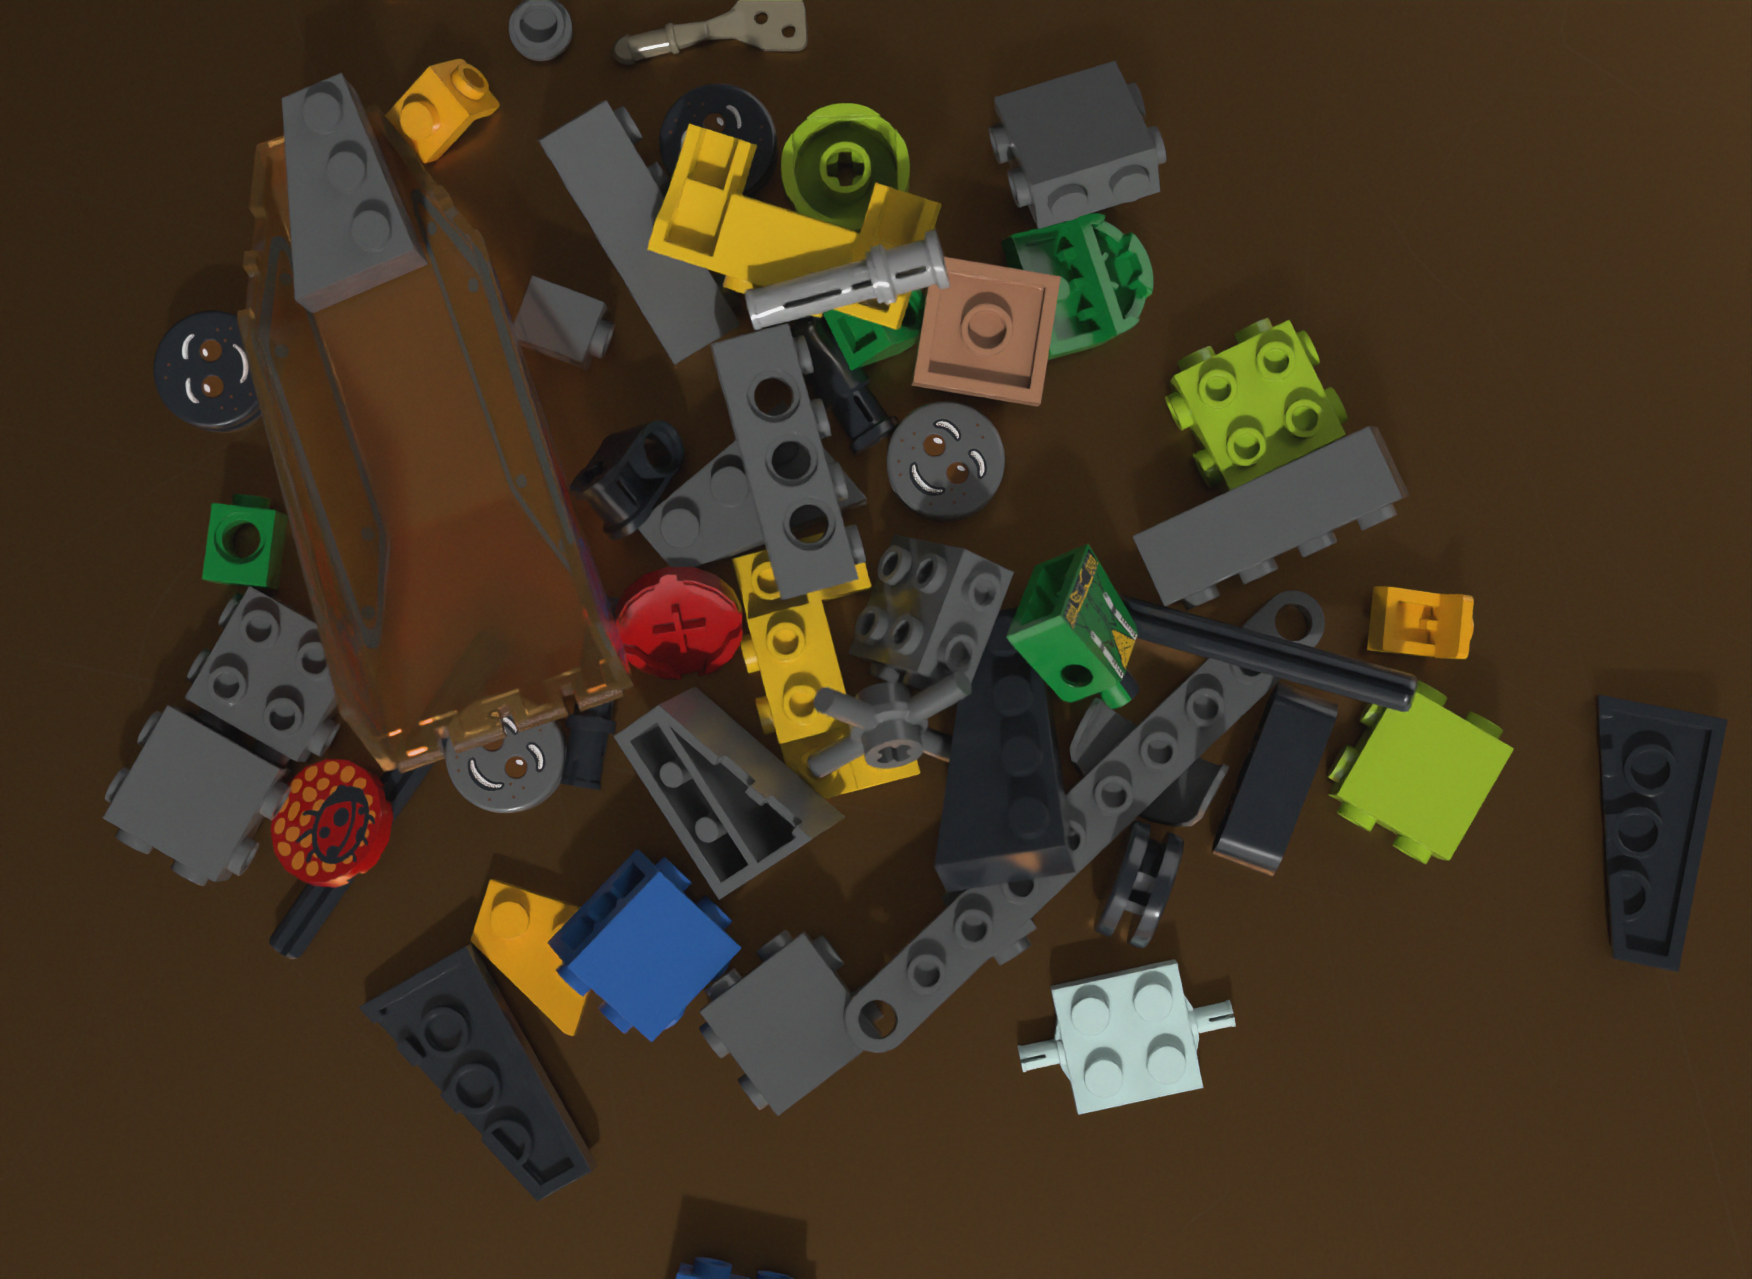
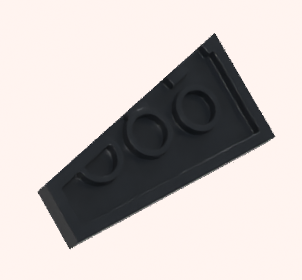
M1597 695L1612 958L1679 972L1728 719Z
M473 943L461 948L359 1007L373 1024L378 1022L398 1043L395 1048L413 1067L418 1065L442 1091L440 1094L441 1098L456 1114L461 1112L481 1133V1141L537 1202L592 1172L597 1167L594 1158Z

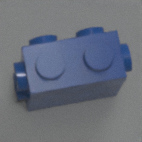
M638 848L547 943L563 961L555 971L564 981L583 997L590 989L595 991L604 999L598 1006V1009L624 1034L634 1026L653 1042L664 1029L670 1028L680 1020L686 1010V1006L709 982L715 981L727 970L731 959L741 947L725 931L733 921L710 898L704 895L697 903L694 902L684 892L692 882L666 857H663L655 865Z

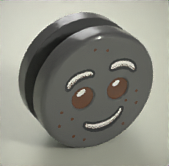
M935 401L914 409L898 424L888 445L887 474L895 495L911 512L931 521L954 522L976 514L993 498L1004 473V446L996 427L979 410L961 402Z
M492 695L471 704L455 720L446 742V766L457 790L472 804L491 812H519L541 804L559 787L563 776L568 742L559 720L544 705L530 698L518 695Z

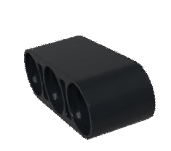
M1280 681L1275 684L1212 845V854L1270 877L1275 874L1286 851L1338 713V704Z

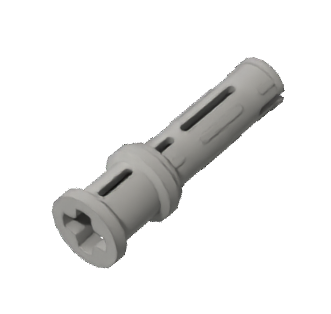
M936 230L925 232L924 240L885 250L882 245L871 247V251L865 252L866 259L810 273L762 288L745 290L749 314L756 332L763 330L765 327L813 314H820L827 310L875 297L879 303L885 302L887 305L896 302L899 294L935 284L940 290L951 287Z

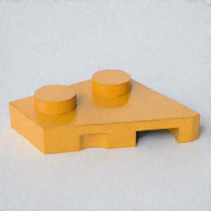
M491 879L470 941L564 1034L575 1036L590 990L584 997L581 996L555 971L563 961L547 942L581 907Z

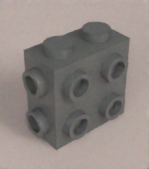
M1115 61L994 97L997 124L988 127L991 145L999 164L1009 161L1012 169L1007 170V176L1014 201L1018 208L1028 205L1038 229L1070 221L1089 213L1125 202H1132L1141 197L1160 192L1158 165L1166 163L1167 160L1161 134L1156 125L1146 127L1144 122L1146 113L1140 90L1135 82L1126 84Z
M894 535L890 547L880 559L878 578L868 604L856 621L855 637L849 654L871 663L868 675L884 682L902 683L919 692L956 671L964 673L971 683L1014 572L963 548Z
M249 586L244 595L236 593L225 607L219 620V626L224 628V631L213 650L205 648L192 664L186 680L193 685L185 698L201 707L196 717L209 726L228 735L237 727L256 738L252 749L265 758L282 766H286L290 758L296 762H309L313 753L321 757L327 751L340 726L333 718L339 710L341 703L334 688L317 620L266 591ZM319 622L320 628H321V632H322V635H323V639H324V643H325V647H326V651H327V655H328V658H329V662H330L332 674H333V677H334L335 685H336L338 694H339L341 700L343 701V699H342V697H341V695H340V693H339L337 684H336V680H335V676H334L332 664H331V661H330V657H329L327 645H326V642H325V638H324L322 626H321V623ZM322 624V625H323V629H324V633H325V636H326V640H327L329 652H330V655H331V659H332L334 671H335V674H336L337 682H338V680H339L340 683H341V685H342V688H343L344 694H343L342 692H341V694L344 696V698H347L346 693H345L344 686H343V684H342V682H341V679H340V677H339V674H338V672H337V669H336V666H335V663H334V660H333V657H332V653H331V650H330V646H329V642H328V637H327V630H326V627H327V626H325L324 624ZM336 632V634H337V636H338V638H339V640H340V642H341V644H342V647H343V641H342V639L340 638V636L338 635V633ZM342 635L350 653L357 683L358 680L360 682L353 658L364 687L372 670L365 665L371 651L348 638L346 640L345 636ZM346 654V657H347V659H348V662H349V665H350V668H351V671H352V674H353V677H354V673H353V669H352V666H351L349 654H348V655ZM355 681V685H356V689H357V694L359 695L358 688H357V684H356V681Z
M168 705L163 713L159 711L154 712L144 725L137 740V744L142 746L143 749L132 768L123 767L110 784L105 800L110 802L111 805L103 819L119 827L115 834L118 840L145 854H150L152 848H156L175 859L170 867L174 872L198 885L205 886L208 879L213 882L229 880L232 873L241 876L250 865L259 848V842L252 838L265 817L273 820L278 815L291 792V786L285 784V781L292 769L265 758L254 751L251 745L237 737L225 734L209 726L186 708Z
M785 929L755 952L762 960V963L743 977L733 968L704 991L711 1001L700 1010L701 1015L707 1022L701 1025L699 1030L708 1044L720 1058L731 1053L745 1072L744 1075L738 1078V1082L747 1096L759 1110H762L769 1104L777 1116L864 1051L848 1037L843 1021L845 1007L862 986H859L852 992L837 973L845 965L837 951L823 934L812 940L806 930L793 938ZM874 1000L862 1007L858 1020L863 1033L870 1038L877 1039L882 1037V1031L876 1025V1022L883 1018L884 1015Z

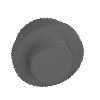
M525 0L515 8L510 17L509 35L515 48L529 59L536 61L551 60L565 51L572 38L573 27L571 18L564 6L556 0Z

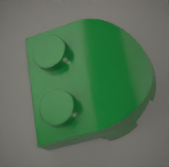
M1089 213L1070 221L1013 234L1001 241L1009 268L1061 277L1048 360L1100 346L1131 329L1140 321L1138 317L1142 312L1145 300L1153 292V271L1144 246L1134 233L1123 234L1116 227L1105 222L1106 216L1103 214Z

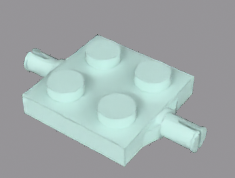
M1173 959L1050 986L1056 1013L1054 1039L1023 1046L1018 1045L1017 1048L1023 1072L1060 1064L1070 1080L1076 1110L1079 1115L1204 1088L1197 1059L1198 1033L1230 1026L1235 1027L1236 1024L1235 1018L1232 1015L1233 1009L1230 1000L1193 1009L1184 995L1178 964Z

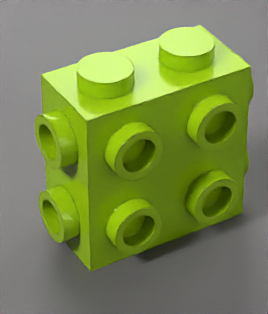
M1265 318L1234 334L1238 343L1234 347L1216 355L1212 346H1207L1184 357L1177 362L1181 372L1174 375L1168 383L1173 392L1165 396L1169 411L1181 431L1190 427L1201 449L1193 453L1196 466L1207 486L1210 488L1218 484L1222 494L1330 445L1346 435L1341 425L1348 421L1345 408L1332 387L1323 389L1313 368L1320 363L1316 349L1304 330L1295 332L1290 320L1273 327L1269 318Z
M1417 680L1416 696L1411 708L1407 712H1400L1367 703L1359 719V722L1367 726L1355 748L1345 744L1331 765L1327 777L1335 781L1328 795L1342 803L1337 811L1339 815L1371 832L1375 823L1398 835L1392 844L1395 848L1419 862L1427 864L1431 855L1437 859L1450 861L1514 748L1499 740L1503 733L1499 726L1473 712H1469L1464 720L1443 707L1448 699L1444 694Z

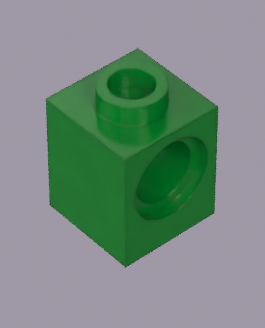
M921 288L911 292L900 329L886 327L833 309L824 312L823 315L850 370L895 356L916 344L919 340L925 296Z
M233 494L231 505L212 503L202 579L219 584L251 586L278 591L288 515L276 510H270L271 499L259 496ZM246 524H254L260 534L259 547L251 556L240 558L233 549V537L240 527Z

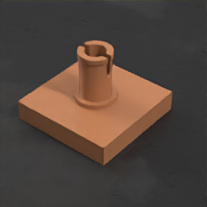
M944 257L951 287L942 290L936 284L927 287L911 385L1038 407L1042 399L1061 277Z

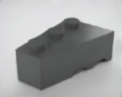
M337 74L282 98L295 300L313 314L429 264L359 95L343 74Z
M781 401L766 415H782L789 407L784 401ZM736 440L657 506L645 523L638 528L670 567H694L704 571L765 545ZM783 442L775 448L772 454L774 471L786 480L800 478L808 468V454L798 443ZM823 448L827 464L835 462ZM843 470L842 473L849 499L838 502L841 514L867 505V498ZM802 505L790 517V531L792 534H796L811 528V526L825 521V516L819 508L813 505Z
M693 687L659 704L614 736L718 899L723 898L846 818L697 687Z

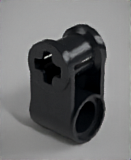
M662 420L648 422L609 434L602 441L601 446L587 466L573 479L570 485V492L576 499L586 500L603 520V532L609 539L619 540L637 530L650 517L654 510V504L675 473L680 470L684 461L682 439L672 425Z

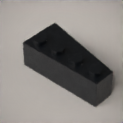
M1018 607L999 610L971 682L972 692L957 703L935 860V869L946 892L1076 872L1051 688L1006 637Z

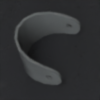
M1098 697L1094 698L1086 711L1070 746L1071 762L1081 777L1136 726V724L1108 708L1102 702V699ZM1198 758L1138 816L1151 822L1172 827L1193 826L1203 818L1229 766L1225 764L1217 765Z

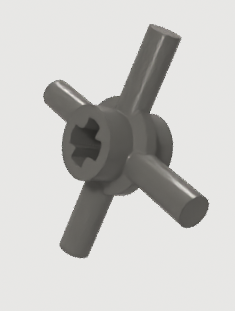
M956 671L912 696L909 686L897 682L872 685L860 691L855 698L829 687L821 688L814 698L816 711L848 723L850 733L809 755L808 766L811 772L816 777L823 778L862 755L865 756L867 764L876 768L900 767L915 761L922 753L949 762L953 737L929 728L927 718L970 695L972 687L969 679L961 671Z

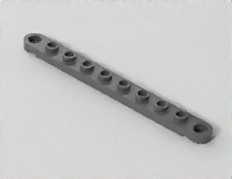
M1285 591L1268 600L1240 627L1285 639L1278 633L1275 627L1276 614L1281 607H1297L1298 611L1304 613V618H1307L1306 626L1308 627L1305 630L1306 634L1299 641L1293 642L1314 647L1323 635L1325 618L1320 605L1310 595L1300 591ZM1207 658L1065 793L1076 872L962 891L849 1000L845 1007L843 1021L846 1033L851 1041L861 1049L870 1052H886L897 1047L1281 678ZM872 1000L886 1002L891 1006L895 1014L894 1028L888 1035L877 1039L865 1035L859 1026L858 1020L862 1007Z

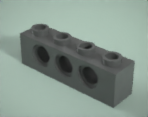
M787 323L711 344V352L780 599H789L859 579L855 565L865 563L866 558L856 524L844 527L838 502L849 499L839 462L827 464L820 439L831 436V431L822 399L818 398L810 401L803 375L813 373L814 370L804 335L792 337L789 324ZM766 379H777L787 385L791 392V404L784 414L769 416L757 408L754 401V391L760 382ZM783 442L798 443L808 454V468L804 475L796 480H786L780 477L773 469L772 454L775 448ZM806 504L819 508L826 519L824 534L812 543H802L795 539L789 527L792 513L798 507Z

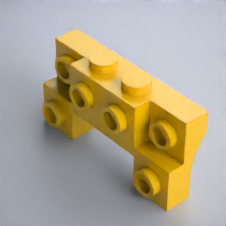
M689 124L676 169L655 220L647 250L724 274L726 276L723 287L745 294V290L748 289L754 290L802 277L810 273L866 259L865 252L871 251V247L882 245L885 250L924 240L925 232L934 230L942 203L875 183L861 232L847 229L742 195L757 145ZM912 291L899 294L896 302L887 305L885 302L879 303L875 297L833 310L893 329H900ZM823 313L813 314L812 316L821 318Z
M824 533L797 540L802 543H812L821 538ZM767 550L733 558L732 562L750 634L743 635L742 640H740L743 657L748 673L761 672L766 695L755 698L764 735L776 732L785 765L824 799L921 774L917 759L900 767L876 768L867 764L864 755L823 778L816 777L808 766L809 755L850 733L848 723L819 713L814 707L815 695L823 687H829L847 694L823 601L871 589L866 564L855 565L859 578L857 580L781 600Z

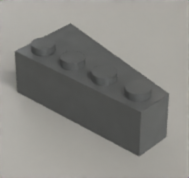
M607 100L600 101L537 139L548 159L552 161L565 187L589 222L598 241L618 273H620L629 292L674 364H677L741 325L733 311L742 306V303L734 290L723 287L724 274L720 273L712 278L706 268L647 250L655 220L668 192L670 182L657 161L646 167L633 146L642 140L643 137L626 108L622 105L612 111Z
M1368 426L1132 537L1164 606L1181 600L1185 611L1220 596L1216 583L1238 573L1243 584L1249 583L1279 569L1274 557L1298 547L1303 558L1338 542L1333 530L1357 520L1361 530H1365L1397 515L1392 503L1409 496V493L1378 427Z

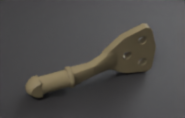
M739 0L729 12L707 21L679 25L667 23L661 29L630 37L628 34L621 36L614 42L611 54L620 64L634 65L638 60L669 52L677 54L680 52V49L711 39H736L763 51H801L806 48L808 43L806 8L802 0ZM760 13L768 15V20L764 24L756 23V16ZM787 26L795 28V34L790 38L783 35L784 28Z

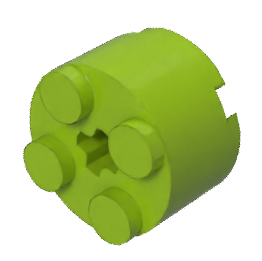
M839 103L819 108L796 128L787 140L782 152L781 177L788 207L791 211L861 232L875 183L907 193L909 191L910 161L903 138L888 121L869 107L853 103ZM844 163L852 164L853 173L859 175L853 178L851 186H840L838 178L828 176L838 175L839 165Z

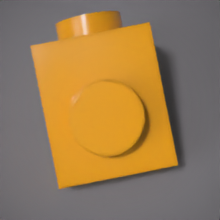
M455 59L429 66L387 112L385 117L421 161L426 164L438 160L475 119L492 115L498 109L500 103L489 91V84L478 69L467 64L463 59Z
M1373 586L1367 650L1431 659H1466L1469 654V644L1474 630L1472 618L1474 599L1471 595L1437 594L1389 586Z

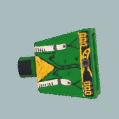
M1085 544L1035 565L1006 636L1014 648L1063 701L1072 703L1098 693L1108 708L1116 709L1130 702L1140 690V685L1126 667L1138 635L1136 624L1091 547Z

